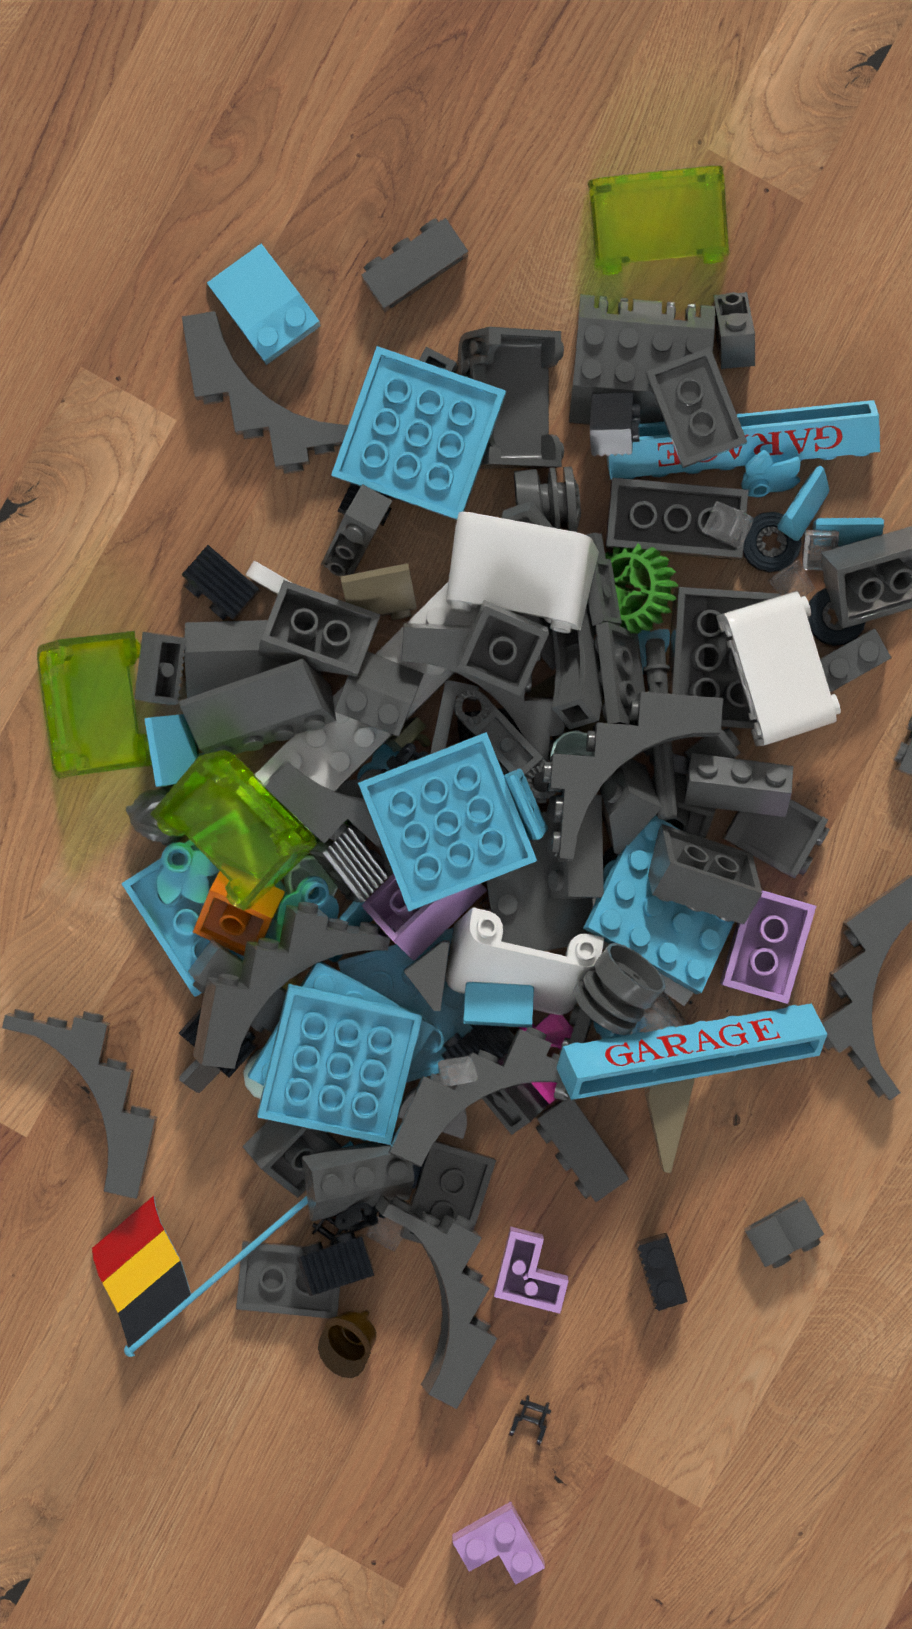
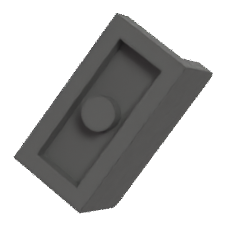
M506 1055L502 1059H500L496 1064L502 1066ZM531 1083L510 1086L482 1097V1100L511 1135L530 1123L549 1105Z

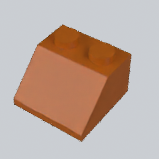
M223 863L209 890L193 933L210 941L213 939L223 947L244 956L247 941L258 942L259 938H265L285 891Z

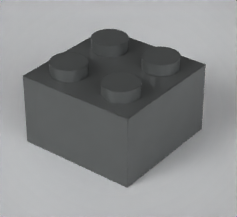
M483 600L456 661L457 669L521 696L549 635L548 628Z

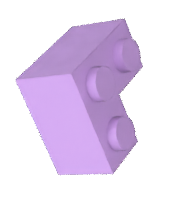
M510 1226L494 1288V1297L560 1313L569 1280L567 1275L537 1268L544 1241L543 1234Z
M512 1502L503 1505L452 1534V1542L469 1572L498 1555L515 1585L545 1568L544 1559Z

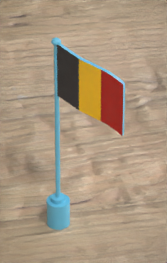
M349 1141L342 1148L353 1146L354 1144L351 1141ZM152 1196L92 1247L93 1260L98 1276L118 1312L128 1344L124 1348L125 1355L128 1357L135 1356L134 1351L307 1205V1196L192 1294L181 1259L161 1223L155 1203V1196Z

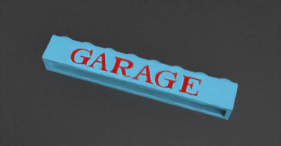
M870 400L737 414L747 444L685 468L681 466L665 422L639 424L640 442H633L632 454L627 455L625 453L623 456L619 453L616 456L611 454L607 456V466L611 480L612 478L634 479L635 477L650 475L653 477H664L669 473L679 472L695 474L708 469L731 470L737 466H746L755 455L763 450L770 454L773 463L786 461L794 457H799L801 462L805 459L815 458L831 460L837 456L844 455L867 456L873 452H880L879 413L875 401Z
M812 1003L800 1006L791 1005L777 1010H762L748 1015L728 1016L724 1019L707 1022L699 1021L694 1024L678 1027L669 1026L661 1030L636 1032L631 1035L615 1038L605 1037L601 1040L586 1043H572L568 1046H563L557 1064V1071L570 1099L574 1100L820 1056L828 1034Z

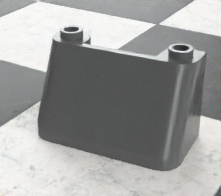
M486 327L466 332L461 336L458 345V374L506 391L480 469L562 467L564 445L560 442L557 435L549 434V368L557 365L564 354L561 331Z

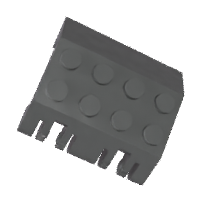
M580 294L569 423L590 425L592 394L632 392L634 404H640L641 424L664 422L645 373L650 369L708 347L711 348L713 353L715 306L700 305L699 317H695L696 304H688L685 310V321L674 320L676 313L674 302H667L666 313L662 314V301L633 299L632 311H628V298H621L618 303V314H607V296H600L599 306L594 308L595 295Z

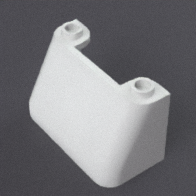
M459 512L455 528L446 602L453 611L471 614L472 609H479L483 600H486L511 612L544 618L545 621L551 623L550 629L562 633H570L571 629L581 631L599 551L592 538L581 533L477 513Z
M797 591L716 616L720 631H725L727 637H732V640L726 642L728 648L731 647L750 708L751 713H748L750 720L757 719V722L754 723L755 729L751 730L755 746H765L836 722V715L841 713L836 695L830 694L807 618V616L811 615L809 602L806 596L800 597Z
M477 908L470 909L454 924L445 974L446 982L452 990L465 994L467 982L531 985L534 987L533 1010L556 1015L566 1014L577 1005L573 990L578 982L583 980L588 970L595 969L594 964L602 954L604 937L580 934L569 942L566 956L501 942L503 924L500 918L490 911Z

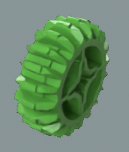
M638 543L634 549L613 547V553H605V558L610 559L612 563L622 622L620 627L628 629L633 634H639L642 630H653V623H663L661 613L668 614L672 612L667 604L668 601L677 599L671 594V589L677 587L678 584L670 580L676 571L673 568L667 567L670 560L665 556H661V551L654 547L645 550L641 549V545ZM625 585H634V587L640 588L641 591H632V589L626 588Z

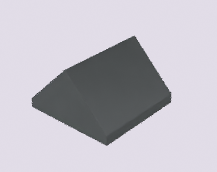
M449 940L440 941L404 970V973L434 1011H441Z

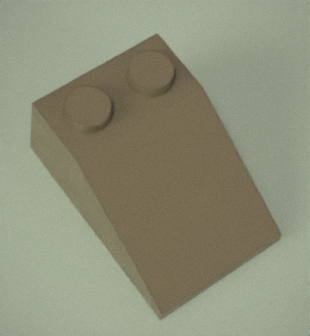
M408 563L340 577L347 603L381 614L380 616L391 615L392 620L411 617V610L417 609Z
M695 1078L642 1087L645 1088V1097L660 1166L666 1173L671 1174Z

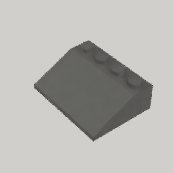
M689 587L673 589V595L677 599L673 601L668 694L723 698L721 727L755 729L754 723L757 722V719L750 720L748 713L751 712L732 649L731 647L728 648L726 642L732 640V637H727L725 631H720L716 616L779 597L780 594Z
M541 812L548 830L542 838L530 840L537 861L490 879L486 883L491 912L496 914L503 924L501 942L546 951L568 947L569 942L575 936L591 934L583 929L593 908V900L551 899V889L548 885L550 855L547 849L550 838L549 820L547 812Z

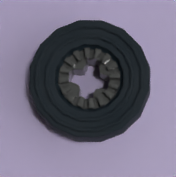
M777 512L761 513L752 518L745 526L743 555L747 562L757 570L768 573L782 571L792 565L799 556L802 545L801 538L795 541L777 529V525L784 514ZM774 533L777 535L776 541L780 544V547L778 549L773 547L770 551L764 549L766 543L762 541V537H769Z
M826 588L818 591L809 601L811 609L809 625L812 634L822 643L832 646L845 645L855 640L864 630L866 622L842 629L838 621L835 625L830 623L831 616L828 614V610H834Z

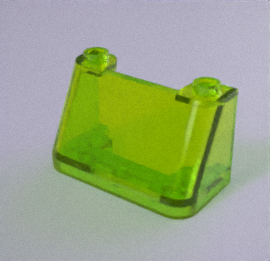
M703 166L592 179L587 182L586 197L594 270H602L603 275L622 273V267L634 262L696 256V258H703L704 264L723 262V257L729 256L723 166Z
M135 631L59 639L38 647L37 664L51 761L57 778L63 779L152 766L147 735L139 733L129 668L134 666L140 657L141 646L138 639L135 638Z
M226 750L199 755L150 813L157 821V826L163 833L168 836L186 835L229 880L225 886L227 899L232 905L243 911L252 908L304 859L317 844L311 832L264 787L263 783L240 759Z

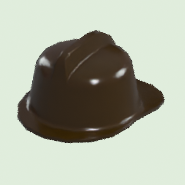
M365 1310L360 1314L354 1311H347L338 1317L330 1318L325 1324L319 1339L318 1351L325 1366L333 1373L344 1378H354L359 1376L364 1370L377 1338V1332L368 1320L369 1311Z

